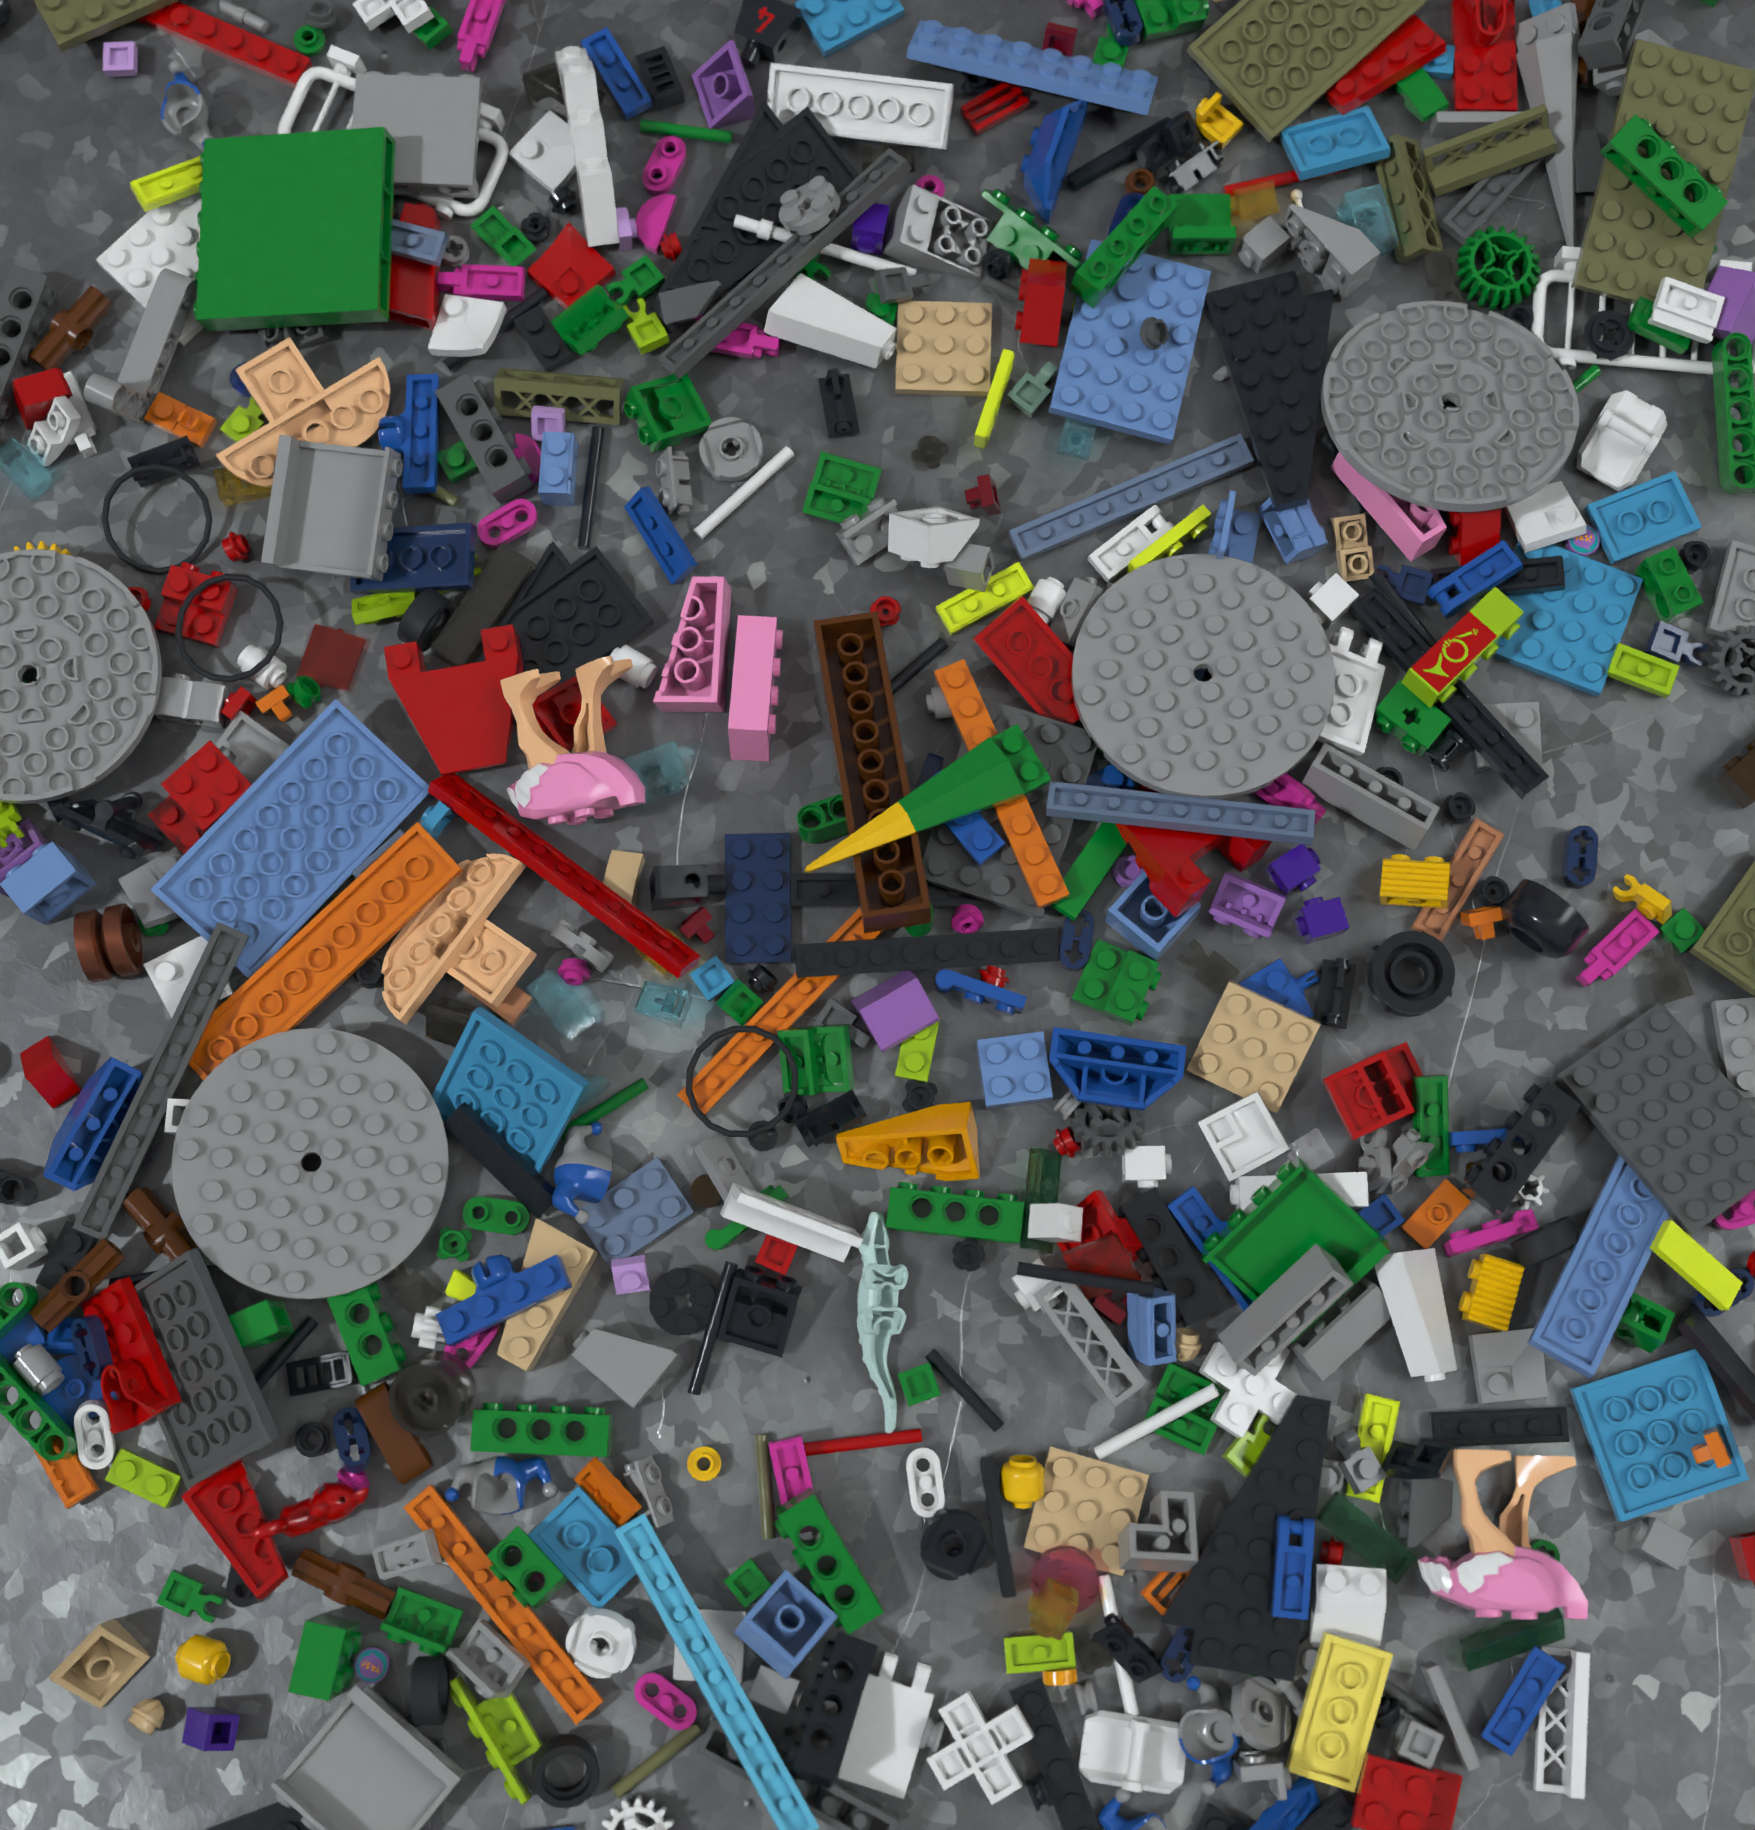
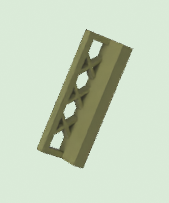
M1545 104L1423 149L1427 179L1437 197L1557 152V143L1549 129L1548 110ZM1539 118V124L1524 128L1529 121ZM1508 131L1504 137L1497 140L1494 139L1498 133ZM1474 142L1478 143L1473 149L1464 151L1467 145ZM1448 154L1444 160L1433 163L1432 158Z
M1396 133L1386 139L1390 146L1389 158L1377 160L1375 165L1397 262L1406 264L1420 255L1439 258L1445 254L1419 141Z
M500 368L494 377L495 407L500 415L531 417V410L535 405L531 399L537 394H545L554 403L551 407L565 408V421L620 425L621 398L625 391V378ZM503 391L515 392L522 402L516 407L503 406ZM568 397H577L585 407L579 412H570L562 402ZM600 399L614 400L613 415L601 414L593 405Z

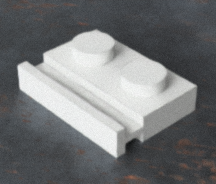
M1665 277L1660 282L1652 308V316L1649 318L1648 324L1708 344L1713 339L1712 333L1717 326L1725 297Z

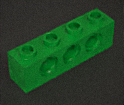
M1636 114L1599 151L1691 239L1703 231L1728 203L1723 197L1722 191L1716 185L1709 184L1700 175L1699 169L1694 164L1686 162L1677 154V150L1672 143L1660 138L1654 132L1650 122L1644 118H1639ZM1637 147L1644 148L1648 158L1641 157ZM1661 168L1670 173L1671 180H1666L1662 176ZM1684 190L1689 191L1693 195L1694 202H1690L1685 198Z
M1153 186L1076 271L1069 289L1094 309L1171 223L1178 204L1157 187Z
M898 1182L897 1188L890 1187L886 1229L1020 1244L1025 1202H1018L1017 1195L998 1193L997 1199L984 1198V1192L977 1190H964V1195L951 1194V1188L942 1186H931V1191L917 1190L918 1184ZM923 1199L930 1203L932 1211L929 1216L919 1218L913 1213L912 1206L917 1200ZM957 1203L964 1208L965 1216L962 1220L953 1222L947 1218L945 1210L950 1204ZM991 1207L996 1210L998 1221L994 1225H984L980 1221L979 1212L983 1208Z
M377 1282L348 1294L327 1298L361 1386H371L406 1370L403 1362L407 1361V1356L400 1342L395 1343L391 1330H394L395 1327L387 1310L382 1311L378 1299L382 1298V1294ZM364 1304L369 1309V1318L366 1322L360 1324L355 1318V1311L360 1305ZM376 1335L382 1341V1348L379 1353L373 1355L369 1352L367 1344L369 1339Z
M483 1403V1409H473L470 1451L589 1457L611 1456L613 1415L605 1414V1408L585 1407L584 1413H571V1406L551 1405L550 1412H538L537 1405L517 1404V1410L515 1411L503 1410L504 1403ZM506 1418L514 1420L517 1426L516 1433L511 1438L505 1437L501 1432V1423ZM541 1419L546 1420L551 1427L550 1435L546 1439L538 1438L534 1432L535 1424ZM574 1421L581 1422L585 1428V1434L579 1441L571 1439L568 1434L569 1425Z
M811 1487L775 1508L778 1519L774 1521L777 1530L784 1540L790 1537L796 1549L791 1551L801 1569L808 1567L814 1577L809 1582L819 1599L825 1596L831 1605L830 1609L838 1615L834 1621L836 1628L843 1625L849 1635L884 1613L881 1603ZM805 1526H814L818 1529L817 1535L810 1540L801 1538L799 1536L800 1531ZM822 1556H833L836 1559L834 1565L829 1569L818 1567L817 1562ZM839 1586H851L853 1588L851 1595L847 1598L837 1597L835 1591Z

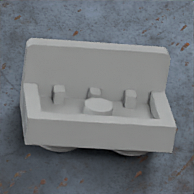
M482 1619L477 1620L459 1648H449L445 1653V1656L453 1662L452 1668L458 1674L468 1677L475 1683V1690L486 1699L508 1698L531 1665V1662L486 1620Z
M1249 1748L1239 1750L1240 1756H1232L1233 1772L1241 1782L1268 1780L1272 1793L1279 1800H1287L1286 1790L1291 1789L1289 1768L1284 1767L1283 1762L1272 1752L1260 1753V1750Z

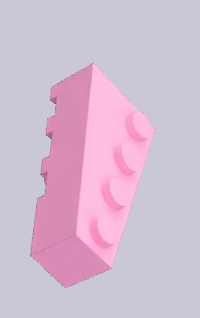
M1338 452L1331 469L1410 562L1436 546L1447 528L1438 510L1410 503L1385 492L1359 474L1346 461L1343 455Z
M692 577L680 614V624L677 633H674L667 664L665 663L661 675L663 678L653 700V703L661 712H725L732 590L725 577Z
M738 615L728 721L731 760L769 762L771 734L776 732V715H772L773 706H778L779 687L774 686L775 677H780L781 658H776L777 649H782L783 630H777V617Z

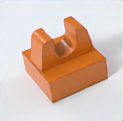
M280 685L255 702L263 714L267 715L273 711L281 722L293 716L285 704L292 697L284 685Z
M1494 905L1459 912L1462 925L1473 927L1475 938H1481V940L1495 938L1493 922L1503 920L1501 907Z
M1717 1427L1704 1430L1703 1436L1706 1442L1691 1447L1696 1463L1699 1464L1714 1459L1718 1469L1730 1465V1456Z

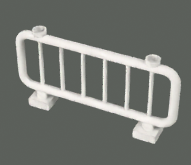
M331 45L326 56L333 70L318 66L310 68L302 74L279 122L278 134L290 133L311 84L315 80L322 79L333 83V86L312 132L319 131L339 86L355 92L356 74H365L366 68L360 56ZM481 102L478 142L481 140L495 146L496 155L480 188L478 198L474 202L463 204L453 200L454 197H410L436 206L434 210L437 215L446 220H451L453 213L459 216L471 217L482 212L490 200L509 154L506 141L499 135L506 124L501 110ZM353 114L346 129H352Z
M1562 246L1554 258V270H1549L1538 278V283L1534 287L1531 333L1542 342H1544L1547 286L1552 282L1569 283L1565 349L1549 347L1553 352L1552 358L1557 361L1561 370H1574L1577 363L1713 375L1712 362L1697 360L1698 341L1693 339L1691 360L1666 358V347L1660 345L1659 357L1634 355L1635 332L1634 342L1628 354L1615 358L1612 361L1606 358L1597 359L1596 354L1592 351L1571 349L1575 288H1571L1581 247ZM1720 260L1710 271V282L1718 266L1752 271V262ZM1705 282L1703 290H1707L1710 283ZM1601 295L1599 299V312L1605 311L1606 297ZM1631 304L1630 313L1634 304ZM1755 339L1752 343L1753 374L1755 373ZM1727 344V346H1726V349H1727V352H1728V353H1729V351H1730V345H1729V344ZM1729 376V384L1734 383L1735 378L1733 376Z

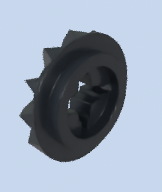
M1611 310L1600 311L1594 314L1584 326L1582 339L1587 344V351H1592L1596 354L1597 359L1606 358L1612 361L1615 358L1623 357L1631 349L1634 342V331L1629 330L1627 326L1628 319L1624 315ZM1617 330L1611 339L1612 342L1610 340L1600 341L1604 332L1610 333Z

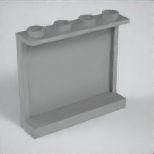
M377 71L356 74L352 129L385 127L395 139L393 195L478 198L479 185L475 177L481 96H486L481 79L470 74H462L459 77H446L439 73H431L428 76H415L408 72H400L397 75H384Z
M279 435L261 562L273 568L382 581L383 573H386L389 565V558L386 552L388 541L393 536L391 518L392 511L398 503L396 484L397 477L401 476L403 469L402 459L400 458L401 454L390 447H385V450L299 441L292 436Z
M361 1681L350 1690L344 1702L284 1774L270 1787L276 1791L275 1797L282 1805L287 1808L294 1807L302 1815L301 1821L310 1830H420L465 1776L466 1772L364 1681Z

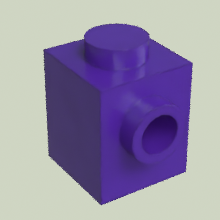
M874 203L854 221L851 242L852 250L882 255L888 228L890 205Z
M1299 844L1270 863L1266 868V872L1280 892L1286 896L1297 888L1300 892H1303L1317 882L1315 876L1321 870L1319 866L1321 862L1311 847L1307 849L1304 844Z
M1322 896L1303 902L1305 907H1302L1297 912L1298 917L1295 918L1297 933L1300 937L1304 936L1306 944L1344 934L1350 928L1340 897L1326 901L1323 900Z
M188 1707L182 1743L201 1751H234L240 1715L220 1707Z

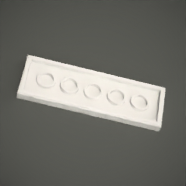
M770 63L767 104L783 125L808 107L831 136L947 150L954 84Z

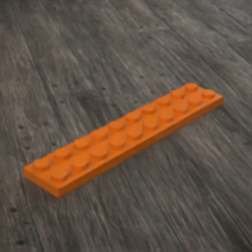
M416 822L213 1012L189 1066L204 1080L221 1062L244 1046L276 1033L294 1030L464 870L421 824Z

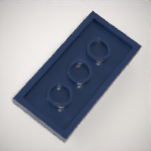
M473 523L393 527V536L388 541L386 552L389 558V565L386 573H383L382 581L351 577L350 592L355 595L418 592L429 588L435 591L473 589L477 526Z
M790 833L725 834L726 965L792 964Z

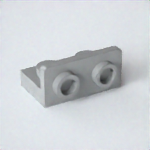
M883 496L878 497L866 506L868 511L859 517L857 514H853L840 523L842 528L836 531L835 534L855 565L861 564L888 546L889 513L898 512L895 507L897 502L894 498L884 499Z

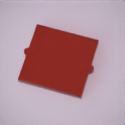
M315 624L296 676H309L321 688L328 686L348 692L366 640L347 634L341 628L334 630Z
M1116 1232L1062 1253V1257L1070 1270L1141 1280V1275L1131 1259L1132 1253L1126 1251ZM1079 1285L1088 1300L1113 1291Z

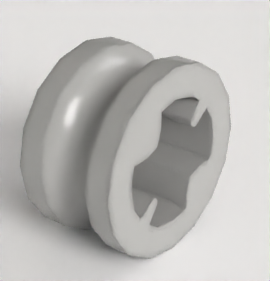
M449 236V241L442 258L447 265L459 267L469 259L467 243L460 236ZM456 246L457 249L463 248V251L459 250L460 255L458 257H454L453 254L450 253V247Z
M1069 1090L1054 1107L1053 1111L1061 1112L1063 1114L1062 1118L1066 1121L1080 1105L1081 1101H1077Z
M1086 1680L1085 1685L1074 1683L1081 1715L1086 1714L1088 1709H1092L1094 1712L1098 1711L1091 1680Z
M928 1717L919 1748L924 1749V1747L928 1746L932 1749V1752H937L945 1725L944 1721L934 1723L932 1718Z

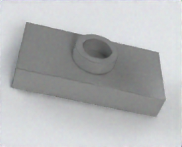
M1076 577L1050 625L1051 630L1064 644L1075 647L1085 618L1103 592V589L1099 586Z
M723 1134L703 1141L693 1148L724 1202L733 1183L755 1191Z
M433 1528L371 1547L379 1581L442 1562Z

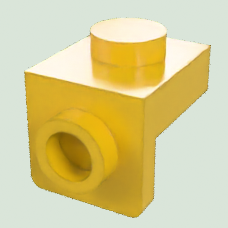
M1216 92L1210 99L1204 98L1195 110L1197 114L1195 125L1198 131L1209 141L1214 142L1218 140L1219 143L1215 146L1222 150L1242 130L1243 122L1220 104L1222 95Z

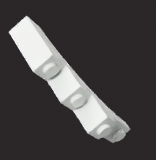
M568 46L563 48L562 51H556L555 58L570 129L588 247L620 243L612 172L607 158L604 124L599 110L595 70L592 60L588 58L586 48L580 49L577 46Z

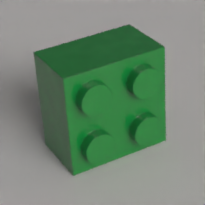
M319 1614L305 1620L288 1692L330 1701L344 1693L345 1688L349 1689L355 1673V1668L350 1667L353 1654H358L363 1640V1633L359 1632L361 1622L325 1614Z

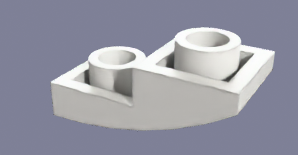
M66 396L54 397L47 420L35 422L27 445L31 453L36 456L43 467L50 466L63 452L82 420V417Z

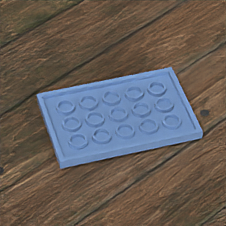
M1090 240L1085 261L1102 243L1101 241ZM1143 253L1094 309L1076 295L1048 413L1170 445L1175 433L1211 271ZM1150 317L1162 319L1168 328L1167 342L1155 350L1148 349L1140 338L1142 324L1146 318Z

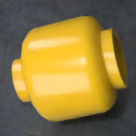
M1013 1455L1000 1469V1494L1005 1500L1012 1502L1013 1507L1019 1509L1031 1508L1032 1503L1041 1500L1044 1495L1045 1469L1040 1463L1036 1462L1037 1459L1030 1455Z
M201 1634L193 1635L185 1643H182L175 1655L180 1676L203 1685H210L222 1679L228 1671L231 1660L228 1649L223 1641Z

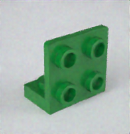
M1169 194L1168 197L1178 204L1171 223L1168 225L1169 255H1231L1236 240V226H1231L1229 194Z

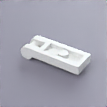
M1157 505L1149 508L1088 556V561L1106 582L1112 581L1125 571L1130 560L1174 527L1171 521L1166 522L1161 516L1162 511ZM1152 524L1157 531L1151 534L1146 528L1147 525Z

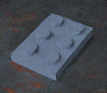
M656 1157L607 1190L599 1203H588L581 1209L589 1212L590 1219L587 1223L581 1225L611 1269V1259L633 1256L695 1212L660 1159Z

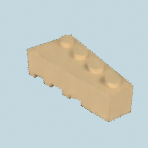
M536 1218L521 1272L554 1255H558L562 1259L572 1288L507 1319L497 1352L498 1356L525 1371H533L597 1258L598 1251Z

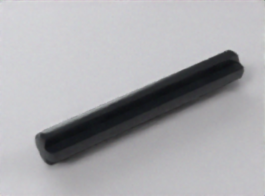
M1163 118L1067 175V183L1073 191H1077L1137 156L1133 146L1171 118Z

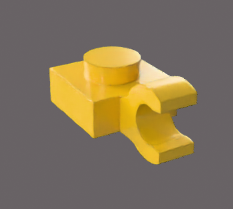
M1629 874L1624 876V883L1631 887L1629 890L1622 891L1616 886L1613 888V895L1618 901H1635L1637 909L1649 920L1656 919L1664 925L1672 916L1671 900L1647 884H1639L1636 878Z

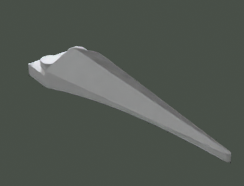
M1568 2L1515 24L1514 29L1518 47L1516 57L1530 109L1545 104L1548 110L1549 129L1557 143V152L1546 155L1544 162L1567 246L1577 247L1575 111L1580 30L1576 6L1574 3ZM1539 118L1533 120L1535 125L1540 123Z

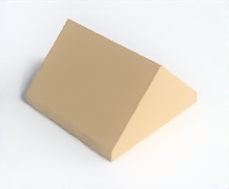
M116 1619L100 1623L49 1677L51 1681L101 1709L150 1658V1655Z

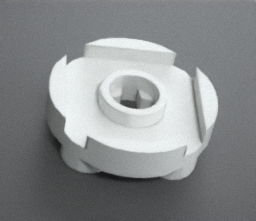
M589 1607L574 1620L566 1637L568 1654L569 1652L575 1659L574 1665L582 1673L594 1678H609L613 1673H617L620 1670L622 1672L627 1669L632 1661L637 1645L634 1633L635 1625L630 1619L624 1618L615 1611ZM604 1638L609 1645H605L604 1649H599L597 1647L598 1642L593 1639Z

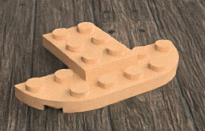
M290 337L235 369V371L269 423L216 454V457L229 472L239 479L253 485L272 488L279 435L292 436L299 441L360 447L379 430V421L382 417L386 416L389 407V378L381 358H376L325 390Z
M494 853L486 854L487 857L473 861L469 859L462 861L458 865L464 871L401 929L386 953L381 973L384 975V991H382L384 1001L388 1009L398 1020L407 1025L445 973L454 977L496 1008L499 1007L537 956L531 949L487 920L488 916L526 866L521 861L508 855Z

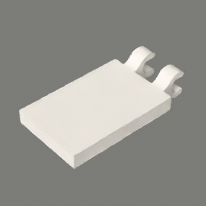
M1342 626L1339 633H1333L1329 643L1334 661V696L1326 724L1317 741L1359 757L1365 752L1386 666L1377 663L1382 649V642L1370 638L1368 645L1364 643L1361 645L1359 655L1349 652L1354 631Z
M885 1651L879 1674L869 1673L837 1778L904 1799L934 1698V1693L925 1690L931 1673V1666L918 1662L911 1686L894 1681L892 1677L897 1665L898 1655Z

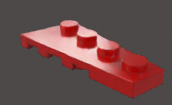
M1414 14L1325 93V98L1344 116L1447 51L1446 42Z
M243 1460L193 1485L181 1496L257 1599L262 1601L289 1578L274 1537L270 1536L258 1541L251 1536L252 1530L266 1523L267 1520Z

